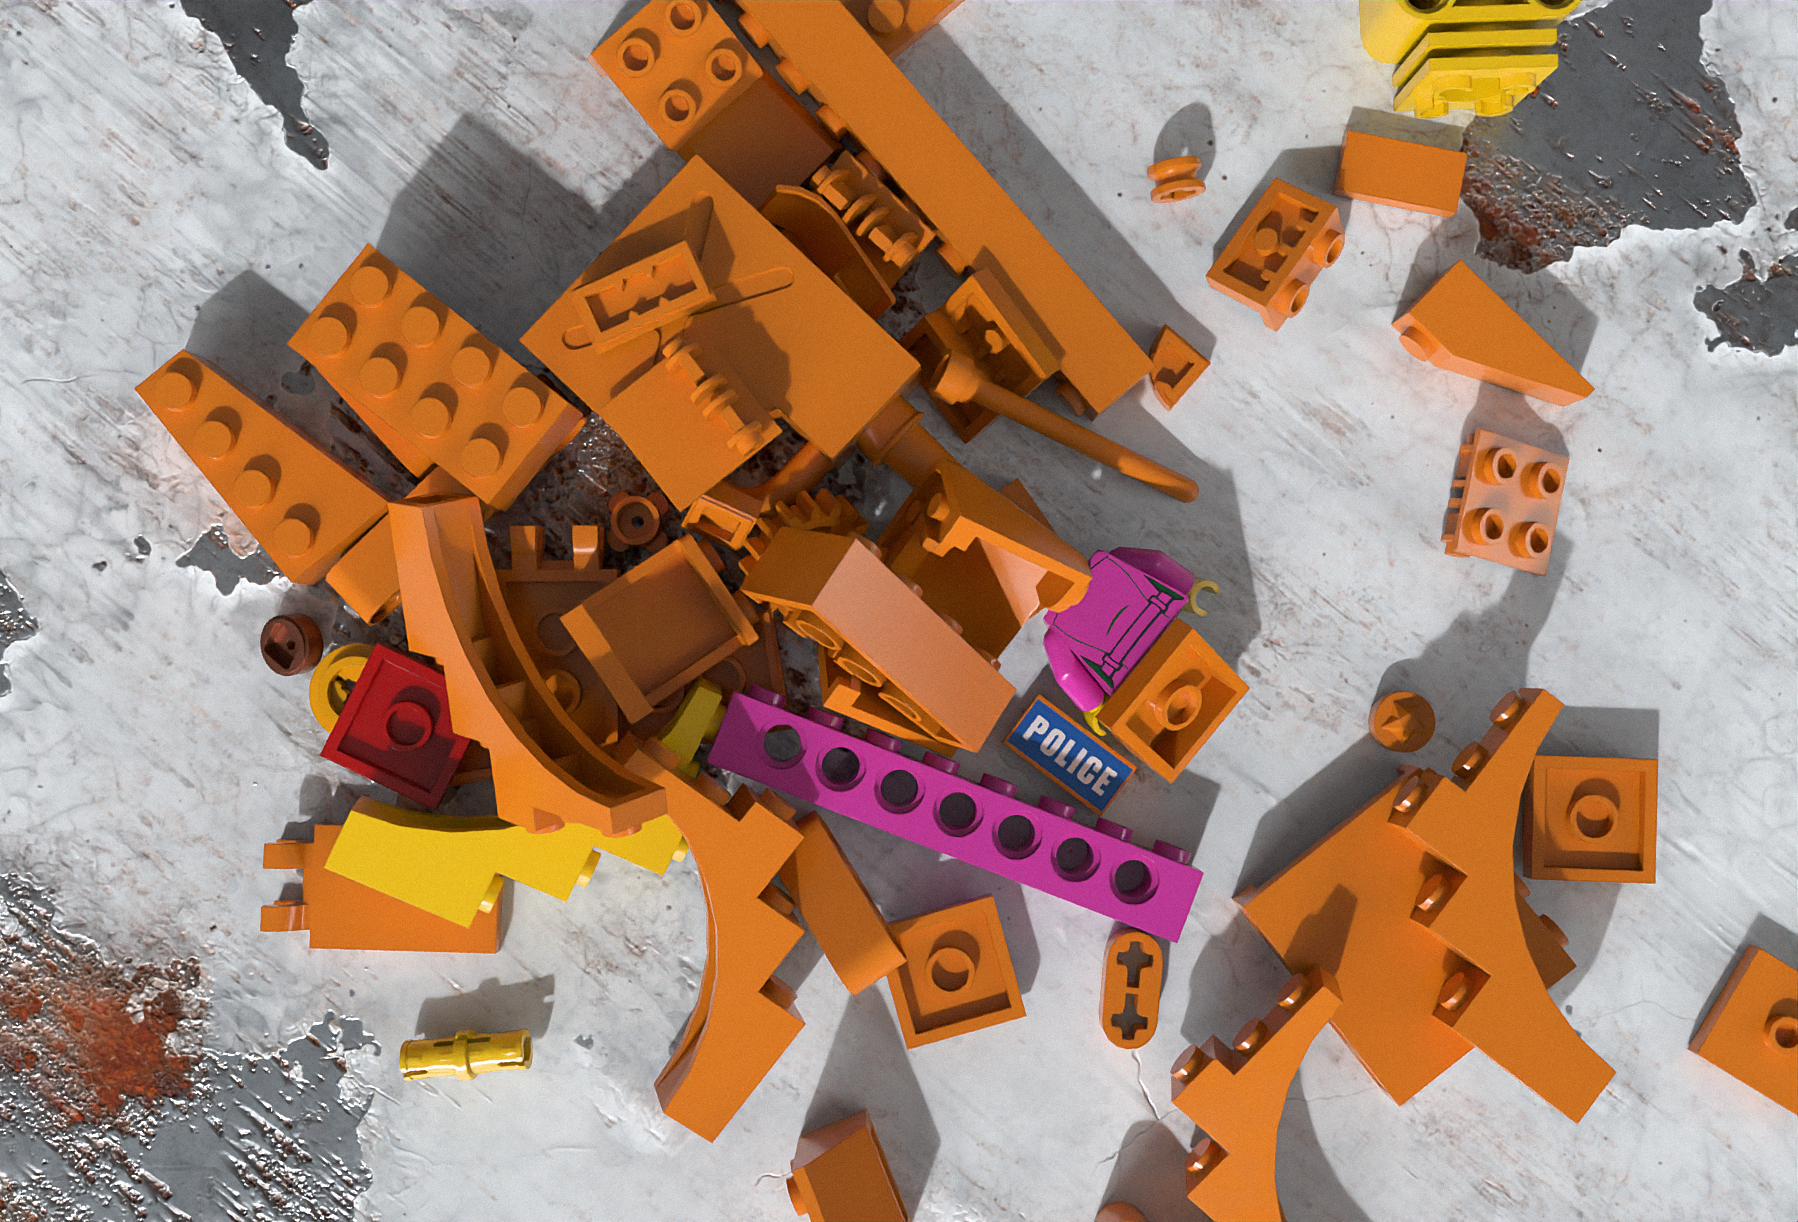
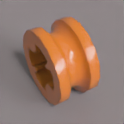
M1182 156L1163 160L1148 167L1146 170L1147 177L1155 181L1156 187L1150 192L1151 200L1156 203H1170L1190 199L1204 193L1206 190L1205 181L1197 178V172L1202 168L1201 159L1196 156Z

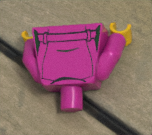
M1119 546L1107 553L1097 549L1087 561L1093 579L1090 581L1084 598L1077 605L1070 606L1067 610L1060 613L1048 610L1043 617V622L1048 628L1044 635L1043 646L1055 680L1081 710L1084 722L1100 736L1106 735V732L1098 725V719L1095 716L1149 652L1155 641L1162 636L1182 610L1199 616L1207 614L1205 610L1200 609L1196 604V595L1200 589L1213 594H1218L1219 586L1215 582L1194 577L1192 572L1161 550Z

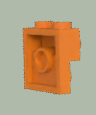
M1176 617L1095 717L1140 761L1172 784L1250 687L1194 628Z

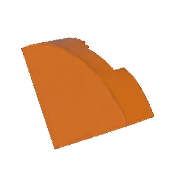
M1166 323L1154 338L1148 355L1149 359L1155 364L1154 368L1149 372L1148 378L1157 400L1167 411H1170L1211 364L1209 360Z

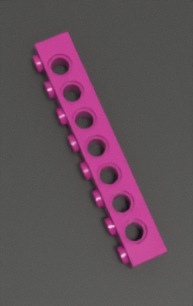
M752 683L749 693L739 690L734 691L707 763L1178 943L1204 872L1188 863L1191 852L1156 839L1152 849L1130 841L1133 834L1132 829L1098 817L1095 827L1072 819L1076 810L1075 807L1044 795L1040 796L1037 805L1015 797L1017 785L987 773H983L980 783L957 774L960 763L926 750L922 760L899 752L903 741L882 732L868 728L865 737L862 738L841 730L845 719L825 710L810 706L805 716L783 708L787 696ZM784 724L791 726L797 731L800 736L801 747L796 755L791 758L780 759L768 751L765 740L768 730L773 726ZM833 748H848L858 757L859 768L852 778L845 781H837L830 778L824 771L823 758ZM894 770H905L916 779L915 793L909 800L902 803H894L887 800L881 792L883 778ZM955 792L965 793L973 801V812L970 818L958 825L946 823L939 815L942 800ZM1022 815L1030 823V833L1026 841L1015 847L1005 846L1000 843L998 829L1001 822L1009 816ZM1073 837L1084 839L1087 846L1085 860L1075 868L1067 869L1060 867L1056 859L1057 849L1060 844L1066 839ZM1129 860L1140 861L1144 869L1141 883L1131 890L1117 889L1115 873L1118 867Z

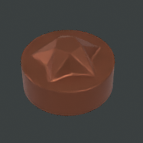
M302 613L285 614L271 618L265 624L260 638L261 653L266 664L272 671L282 676H293L312 671L317 667L323 655L324 644L321 631L314 620Z

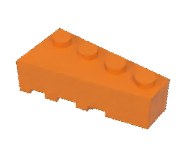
M182 349L134 388L291 583L317 586L326 578L331 568L389 513L387 502L397 500L369 481V478L353 466L345 463L321 445L317 439L278 413L274 407L215 363Z

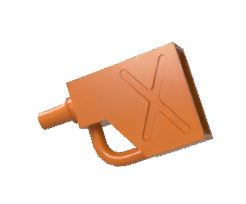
M697 154L519 339L530 352L615 431L599 409L663 360L666 356L662 351L671 341L679 336H684L688 340L702 329L777 425L785 423L805 442L788 462L762 485L744 488L733 486L723 479L720 481V483L764 502L758 519L762 517L772 520L777 515L776 503L780 500L788 507L795 505L799 491L805 490L809 494L832 468L838 472L858 450L872 461V467H879L882 463H885L913 489L926 470L937 459L946 458L961 465L920 424L925 413L918 412L906 400L920 386L921 364ZM688 236L717 301L604 353L598 354L594 350L568 291Z

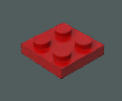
M381 641L376 643L319 756L428 808L436 810L440 806L473 739L453 733L445 672Z

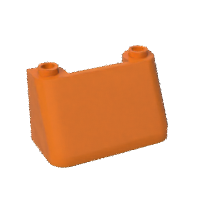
M939 458L930 465L875 543L882 551V556L879 560L889 570L903 574L918 584L924 592L920 598L931 609L941 611L957 621L963 628L960 636L970 646L978 647L996 659L999 658L1040 603L1044 608L1053 612L1060 613L1067 610L1070 606L1077 605L1084 598L1090 581L1093 579L1087 559L1081 552L967 468L946 458ZM817 642L820 684L824 707L949 758L953 757L959 747L936 740L878 695L884 684L881 687H876L855 675H851L833 661L838 651L827 648Z

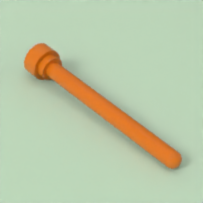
M949 348L934 371L929 384L928 394L948 404L953 405L956 401H959L966 405L971 400L1183 503L1194 501L1199 494V488L1195 481L982 378V370L974 367V359Z

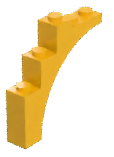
M697 676L673 717L654 736L681 757L682 761L677 767L694 779L698 773L700 762L692 758L702 738L710 741L715 738L727 711L726 706L719 704L722 699L721 686L700 676ZM361 795L351 809L324 868L469 929L477 910L479 909L489 914L499 895L505 878L495 875L496 872L567 902L575 884L586 888L596 869L601 853L593 850V846L664 876L671 859L681 862L689 847L684 836L667 814L642 823V829L639 832L625 837H606L601 834L600 830L580 823L567 822L558 831L546 834H532L527 832L525 827L498 818V814L458 817L410 811Z

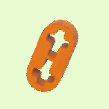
M1135 927L1122 928L1113 933L1106 943L1098 1012L1099 1023L1108 1040L1117 1047L1127 1050L1142 1047L1155 1034L1158 1024L1163 968L1162 951L1158 943L1146 931ZM1138 941L1139 948L1149 955L1148 962H1139L1137 964L1135 982H1127V966L1123 961L1117 959L1118 952L1129 951L1130 943ZM1126 993L1134 994L1133 1006L1135 1011L1144 1019L1142 1023L1132 1024L1130 1033L1123 1034L1118 1022L1111 1019L1113 1014L1123 1013Z

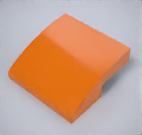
M988 267L972 274L940 308L925 315L898 342L921 364L920 385L927 394L934 371L949 348L974 359V367L982 370V378L1023 398H1026L1061 368V365ZM928 394L964 444L972 441L1002 417V415L971 400L966 405L959 401L951 405Z

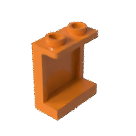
M690 533L683 534L558 616L632 725L654 711L652 709L654 705L742 646H749L759 639L752 625L760 621L757 613L740 590L730 594L718 576V573L724 570L725 566L705 537L696 542Z

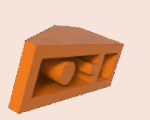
M1461 259L1440 273L1391 324L1401 334L1399 336L1400 343L1412 356L1420 361L1426 362L1428 360L1438 368L1562 407L1587 398L1595 390L1583 376Z

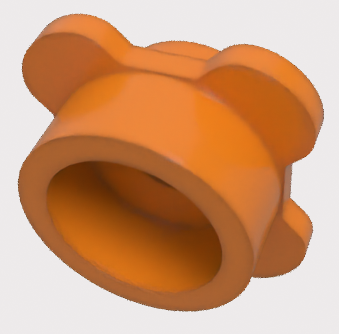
M618 492L610 498L608 507L612 512L610 519L612 530L607 535V541L612 549L618 552H625L630 547H644L649 552L656 553L667 545L668 536L663 531L664 515L669 511V503L663 495L651 493L648 497L643 498L640 496H630L626 492ZM635 517L643 518L644 524L641 528L633 526Z

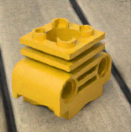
M1359 0L1360 36L1363 47L1370 57L1381 63L1402 64L1392 76L1393 88H1403L1393 99L1394 112L1414 111L1416 118L1431 119L1446 116L1449 114V110L1475 109L1477 116H1498L1511 112L1523 98L1533 92L1545 78L1559 67L1558 54L1544 53L1557 42L1556 27L1579 6L1582 0Z

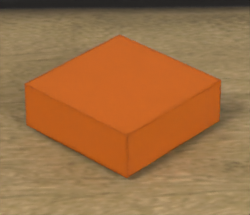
M719 482L689 506L681 526L739 552L744 540L755 525L764 502Z

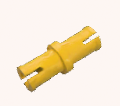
M525 1028L489 1034H476L473 1029L459 1030L455 1036L445 1038L405 1040L400 1049L401 1073H404L403 1078L406 1081L438 1076H457L459 1080L464 1081L474 1080L479 1073L502 1070H528L533 1059L532 1038L529 1037V1030Z

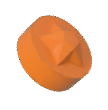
M1394 691L1381 696L1373 704L1368 719L1369 729L1375 741L1385 749L1400 753H1410L1424 747L1432 738L1436 724L1435 714L1430 704L1422 696L1407 691Z

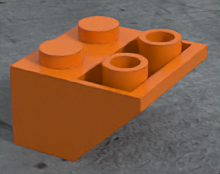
M867 1109L799 1136L795 1157L790 1160L793 1176L786 1179L788 1193L798 1216L808 1213L811 1222H912Z

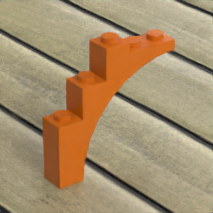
M440 491L387 502L409 651L435 657L437 664L444 665L453 733L480 741L482 747L489 748L498 818L525 827L526 831L532 834H546L558 831L567 822L580 823L600 830L603 836L617 838L633 835L642 829V823L668 814L665 787L630 772L599 749L571 720L541 678L519 637L502 596L487 546L478 496Z
M1520 688L1518 692L1511 691L1506 694L1494 707L1489 717L1493 725L1479 743L1476 741L1470 743L1456 757L1451 767V771L1455 775L1451 780L1442 775L1425 772L1421 778L1417 776L1411 778L1400 789L1392 804L1397 810L1388 820V823L1447 867L1442 876L1436 874L1423 885L1415 900L1418 908L1410 919L1470 964L1464 973H1456L1445 983L1438 996L1440 1005L1432 1015L1552 1108L1578 1124L1617 1072L1574 1031L1549 996L1526 946L1515 900L1513 841L1520 796L1537 749L1565 704L1545 689Z
M628 731L612 751L615 759L630 772L665 787L668 807L667 815L684 836L694 857L706 905L707 954L698 1000L680 1044L654 1082V1087L664 1114L710 1143H713L806 1025L794 1004L798 997L797 994L784 981L772 974L805 933V930L793 913L796 907L793 899L782 889L770 882L805 836L792 820L796 809L773 790L766 788L759 795L742 783L732 796L726 788L709 775L701 772L695 780L677 767L682 761L681 757L659 739L651 736L644 743Z
M1317 964L1306 976L1302 973L1294 975L1276 997L1278 1004L1262 1021L1255 1017L1241 1028L1233 1040V1050L1213 1034L1200 1048L1195 1044L1186 1048L1171 1068V1102L1214 1139L1204 1138L1193 1148L1186 1159L1185 1169L1186 1197L1215 1222H1288L1278 1198L1275 1181L1278 1126L1290 1083L1315 1037L1344 1003L1337 979L1320 964Z

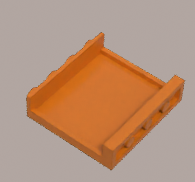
M1401 764L1396 768L1400 775L1399 778L1259 888L1249 884L1231 898L1292 977L1298 973L1306 976L1317 964H1320L1337 979L1344 1003L1328 1023L1382 1092L1399 1107L1474 1048L1432 1015L1440 1005L1438 996L1445 983L1456 973H1464L1470 964L1410 919L1418 908L1415 900L1423 885L1436 874L1442 876L1447 867L1388 823V820L1397 810L1392 804L1400 789L1415 776L1421 778L1425 772L1437 774L1429 767L1423 771L1421 767ZM1514 872L1515 900L1526 946L1546 990H1548L1575 969L1577 965L1563 949L1569 944L1566 935L1547 915L1537 916L1525 900L1530 895L1528 887Z

